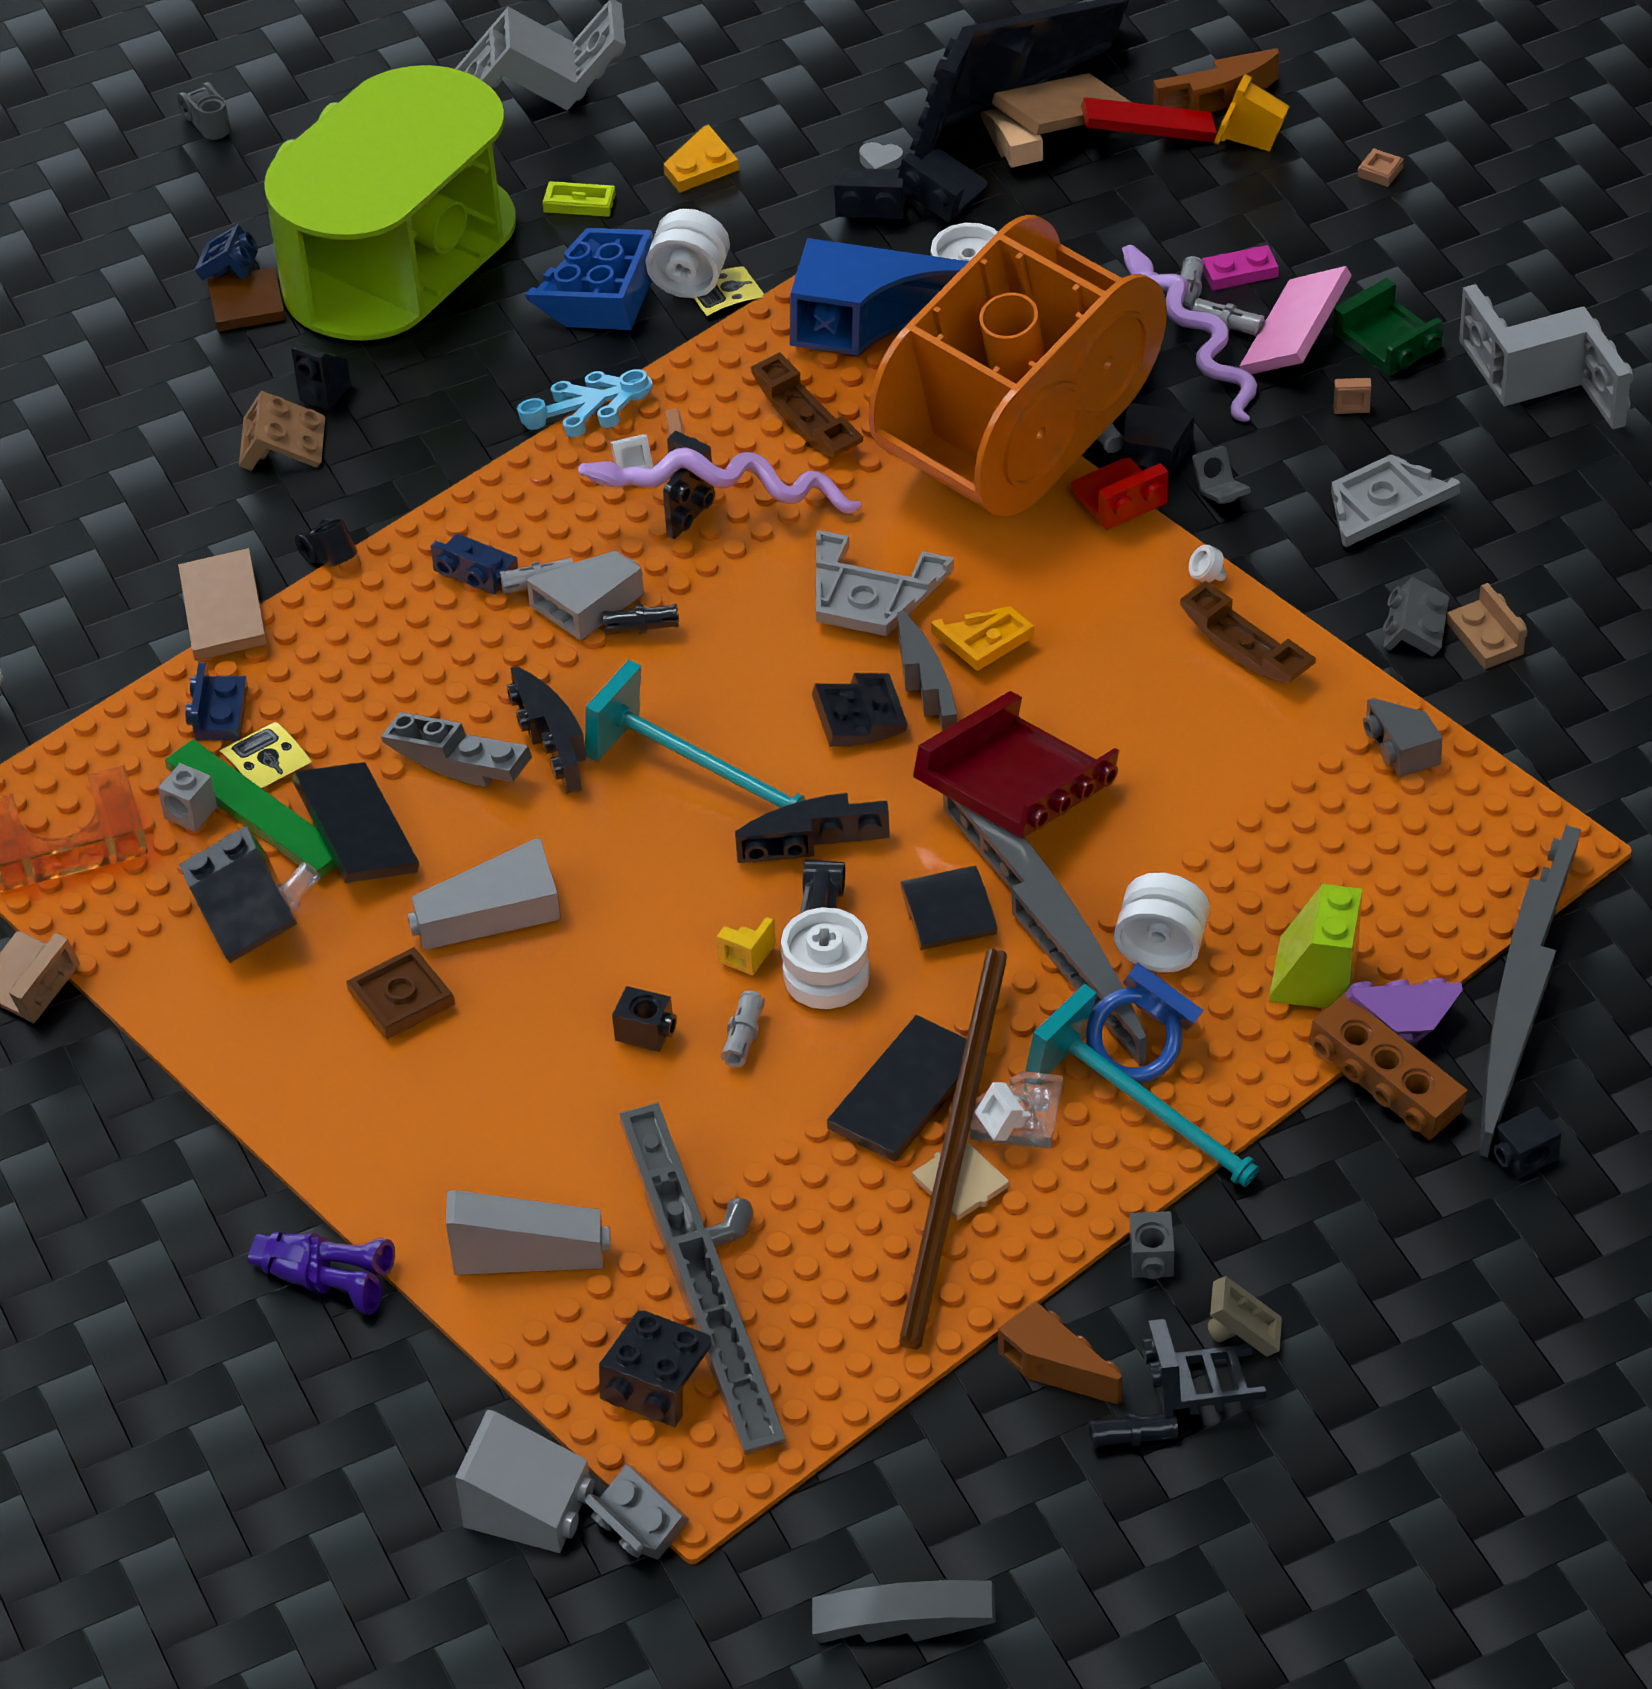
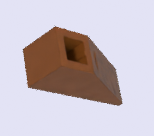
M1034 1301L998 1328L999 1354L1027 1379L1117 1405L1122 1402L1123 1376L1118 1367L1113 1362L1105 1361L1095 1353L1084 1337L1076 1336L1066 1328L1055 1312L1047 1311Z

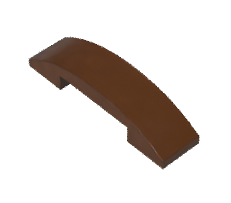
M781 352L751 366V372L776 411L797 434L814 448L835 457L863 442V436L843 415L835 418L800 383L801 373Z
M1206 580L1180 599L1181 607L1212 642L1242 665L1265 677L1290 683L1316 663L1314 656L1290 639L1280 644L1233 611V599Z

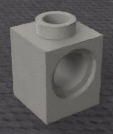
M179 763L158 787L164 819L196 832L217 808L211 776Z

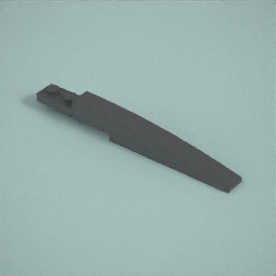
M943 794L944 811L1011 890L1012 914L1076 991L1083 984H1086L1097 992L1094 1009L1108 994L1123 989L1106 955L1081 914L1025 838L1022 839ZM1132 1004L1122 1005L1107 1017L1104 1024L1140 1066L1146 1063L1147 1036Z
M1568 825L1564 829L1561 840L1554 838L1547 859V861L1553 862L1551 869L1543 867L1539 880L1530 878L1513 932L1498 996L1486 1065L1480 1132V1155L1484 1157L1489 1155L1497 1126L1500 1123L1551 975L1556 950L1543 946L1569 875L1581 829Z
M659 1102L619 1113L623 1132L644 1187L648 1208L695 1330L706 1333L711 1337V1348L706 1353L705 1358L744 1454L786 1443V1438L708 1228L704 1227Z

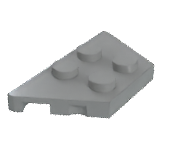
M1394 455L1386 456L1333 481L1331 494L1343 545L1348 547L1460 494L1461 483L1454 478H1451L1447 483L1431 477L1432 470L1420 465L1409 464L1406 460Z

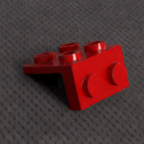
M1123 458L1073 480L1070 484V490L1096 520L1108 530L1167 504L1168 471L1161 463L1142 471L1132 459Z

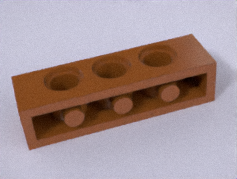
M1345 993L1313 1020L1308 1044L1312 1046L1314 1051L1340 1068L1350 1081L1360 1084L1370 1092L1380 1105L1390 1108L1400 1116L1413 1131L1420 1132L1428 1140H1431L1462 1113L1468 1090L1370 1012L1349 1001Z

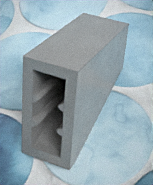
M617 551L609 552L529 577L527 579L529 604L539 613L581 641L604 624L603 611L623 610L644 594L643 573L641 567L634 560L627 559Z

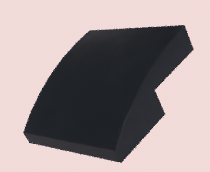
M854 673L851 684L815 683L812 697L829 747L870 743L895 736L907 730L908 724L889 673Z
M976 865L900 882L909 920L912 919L920 950L997 933V925L990 901Z

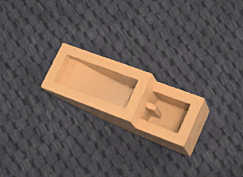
M995 108L981 112V119L1001 157H1006L1011 168L1043 160V139L1041 135H1035L999 109Z

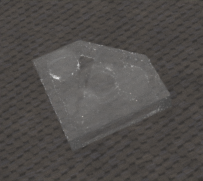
M1022 1071L1010 1078V1084L1007 1086L1013 1095L1021 1099L1020 1105L1024 1111H1029L1031 1116L1023 1128H1014L1006 1141L993 1140L975 1114L976 1109L987 1092L976 1098L970 1126V1139L1051 1149L1063 1089V1076Z

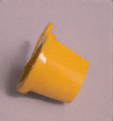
M1244 74L1221 123L1214 144L1219 145L1220 141L1225 142L1226 139L1270 152L1290 106L1252 83L1253 77Z

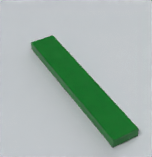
M194 739L165 759L166 768L171 772L181 763L210 775L217 806L243 825H247L251 831L317 879H321L336 867L316 827Z

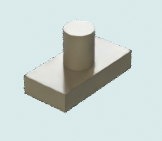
M1227 1276L1213 1281L1210 1316L1213 1318L1208 1322V1330L1211 1337L1221 1343L1238 1335L1266 1357L1280 1351L1282 1317Z

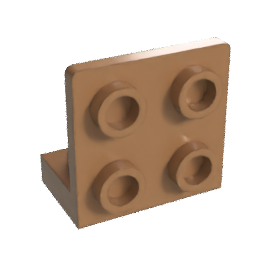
M261 390L243 419L239 466L252 471L258 460H264L269 450H272L313 467H318L322 460L325 416L312 409H307Z
M17 931L0 952V1007L32 1023L37 1021L80 965L67 938L55 933L49 942L45 944L21 931Z

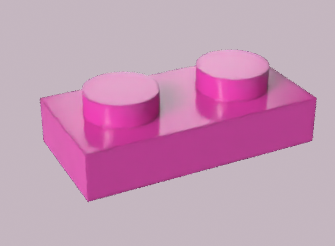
M1268 245L1202 258L1204 262L1203 272L1212 291L1278 277L1279 266Z

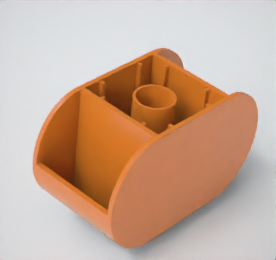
M1024 215L1010 221L941 289L891 343L879 365L870 394L868 415L872 437L881 448L994 515L1006 517L1026 510L1035 504L1131 404L1141 390L1157 359L1166 329L1167 305L1162 288L1155 280L1143 274H1132L1121 278L1060 244L1055 228L1039 216Z

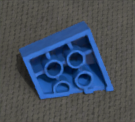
M586 228L563 253L565 259L556 269L550 267L543 275V283L538 288L532 287L525 294L526 299L565 327L631 330L652 281L647 273L645 264L648 251L654 239L652 230Z

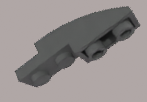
M403 712L396 716L381 735L383 743L414 762L450 778L482 787H487L493 778L514 782L532 758L527 745L467 735L462 723Z

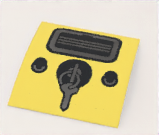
M743 266L721 270L716 287L707 295L693 298L706 316H709L720 309L736 303L764 298L762 296L764 293Z
M276 721L219 750L236 766L242 775L260 788L312 762L293 737Z

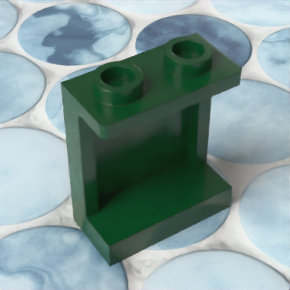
M1386 277L1334 307L1333 334L1390 377L1400 370L1408 368L1412 363L1429 353L1435 352L1442 346L1443 321L1437 317L1425 323L1395 300L1396 284Z

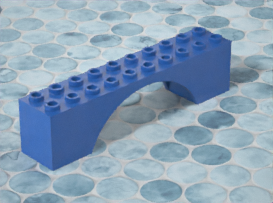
M807 238L790 293V346L860 355L868 346L879 339L902 330L969 261Z

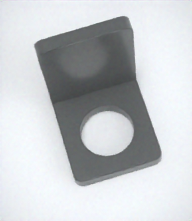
M1219 446L1193 455L1192 460L1200 495L1218 504H1226L1237 500L1240 496L1251 493L1249 486L1233 480L1226 447ZM1218 458L1221 462V471L1216 477L1208 478L1204 473V465L1208 459Z

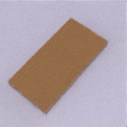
M1090 73L997 92L994 93L992 104L1035 135L1085 125L1081 109L1084 97L1122 102L1131 101Z
M249 548L178 564L195 661L267 644Z

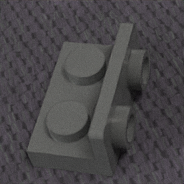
M629 1464L624 1466L601 1497L589 1493L584 1499L594 1510L591 1517L606 1530L611 1532L614 1529L622 1537L619 1540V1544L636 1558L643 1554L659 1560L690 1520L642 1473Z

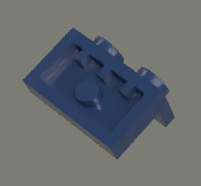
M237 224L205 244L194 271L203 281L212 275L215 278L220 277L232 267L239 278L243 280L248 277L258 253L257 243L249 232H244L241 226Z
M458 533L447 544L434 541L430 546L434 571L495 594L502 587L499 572L518 568L516 556Z
M198 662L197 675L190 678V695L193 700L192 703L186 704L185 711L186 723L193 726L195 740H240L248 690L246 676H209L207 663Z

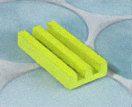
M550 181L542 203L543 212L610 217V208H612L613 199L616 196L615 186Z

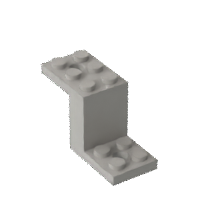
M609 0L574 41L507 7L455 69L477 77L491 88H496L504 76L568 111L575 101H580L584 97L589 85L604 74L606 66L611 60L622 54L626 45L622 4L616 0Z
M1476 284L1463 287L1459 341L1503 406L1582 385L1612 429L1626 426L1627 410L1630 409L1629 389L1630 384L1633 382L1632 369L1628 363L1623 362L1617 353L1615 344L1611 340L1608 341L1601 331L1598 320L1596 318L1593 319L1584 306L1507 327L1505 320L1499 318L1493 310L1490 298L1484 296Z

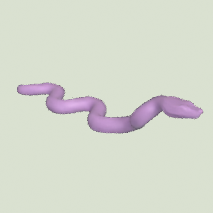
M1127 245L1122 247L1124 262L1131 275H1146L1155 280L1163 292H1167V316L1173 323L1181 327L1202 330L1211 334V338L1202 345L1196 354L1197 368L1203 375L1211 379L1240 386V392L1231 404V416L1237 421H1249L1250 417L1244 412V409L1256 395L1257 383L1255 378L1246 370L1221 365L1213 360L1214 356L1226 346L1229 340V331L1226 324L1218 316L1211 313L1184 309L1183 302L1187 295L1189 284L1182 275L1157 274L1154 272L1152 261L1135 246Z
M678 448L669 452L652 469L639 466L622 469L616 463L608 461L582 463L578 467L579 475L588 477L594 483L616 488L625 485L656 488L668 481L680 468H685L708 484L724 489L736 484L743 473L749 471L759 478L771 497L782 503L796 504L802 501L812 488H817L825 494L837 509L844 513L853 514L862 506L860 501L848 500L828 476L817 471H807L799 476L793 485L787 486L779 479L771 464L765 458L752 452L736 455L725 470L715 466L703 455L689 448Z

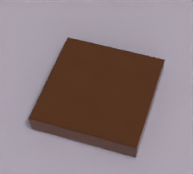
M275 267L250 271L248 277L243 280L237 274L207 278L217 332L285 320Z
M415 947L346 981L350 994L386 1039L455 1005L452 992Z

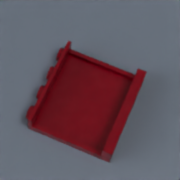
M1009 691L918 745L913 777L1023 839L1037 829H1042L1048 822L1059 815H1064L1078 803L1086 801L1091 795L1105 786H1110L1118 774V767L1116 765L1119 750L1114 748L1098 759L1087 755L1020 718L1019 712L1022 697Z

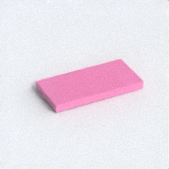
M1347 266L1289 279L1242 360L1240 368L1252 375L1303 363L1352 276Z

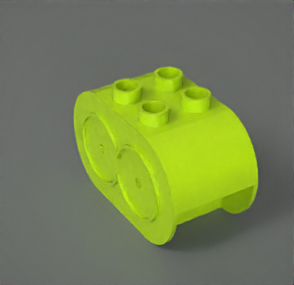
M419 65L389 70L365 80L339 103L333 102L327 105L322 111L319 120L296 140L290 139L282 144L267 170L264 185L283 301L287 310L299 323L320 334L345 340H376L400 334L412 328L426 317L510 239L516 226V212L510 196L497 184L492 145L503 130L505 122L504 109L500 98L489 85L469 73L449 67Z

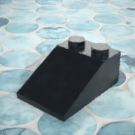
M247 825L234 833L228 834L219 842L202 852L194 854L188 860L179 864L189 889L229 963L298 924L268 855Z

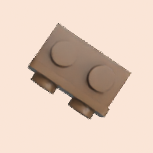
M1488 583L1480 586L1478 601L1447 612L1446 623L1484 669L1524 654L1525 638L1527 637V628L1524 621L1520 617L1515 616L1507 606L1504 597L1499 593L1497 594Z

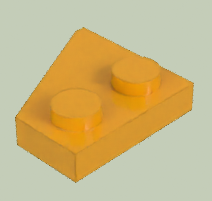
M709 124L701 128L664 163V174L679 192L739 170L737 157Z
M1011 606L993 609L986 613L964 614L965 621L946 625H944L942 619L931 622V633L976 671L981 670L1034 637V625Z

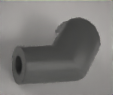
M734 1198L730 1200L726 1207L727 1212L723 1223L708 1228L715 1247L743 1238L746 1235L753 1217V1207L747 1199Z

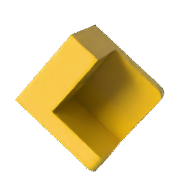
M769 917L763 920L756 931L744 926L740 927L738 931L724 926L717 935L719 962L750 975L755 974L776 945L774 919Z

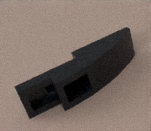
M518 666L510 668L512 683L506 685L511 706L518 705L519 710H516V716L521 732L528 731L533 745L542 743L545 754L552 753L553 758H550L554 778L555 780L562 779L567 793L582 790L578 762L586 760L584 735L577 719L559 695L546 683Z
M842 793L803 800L768 812L735 831L737 862L745 863L814 856V845L890 838L887 801L849 804L848 794Z

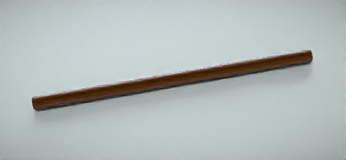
M991 948L985 955L899 1342L904 1348L916 1350L922 1346L1006 966L1007 954L1003 950L997 951Z

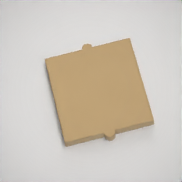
M966 1142L951 1210V1216L957 1221L979 1206L986 1207L988 1200L1010 1187V1181L968 1142ZM936 1152L932 1160L912 1172V1178L930 1195H932L940 1152Z

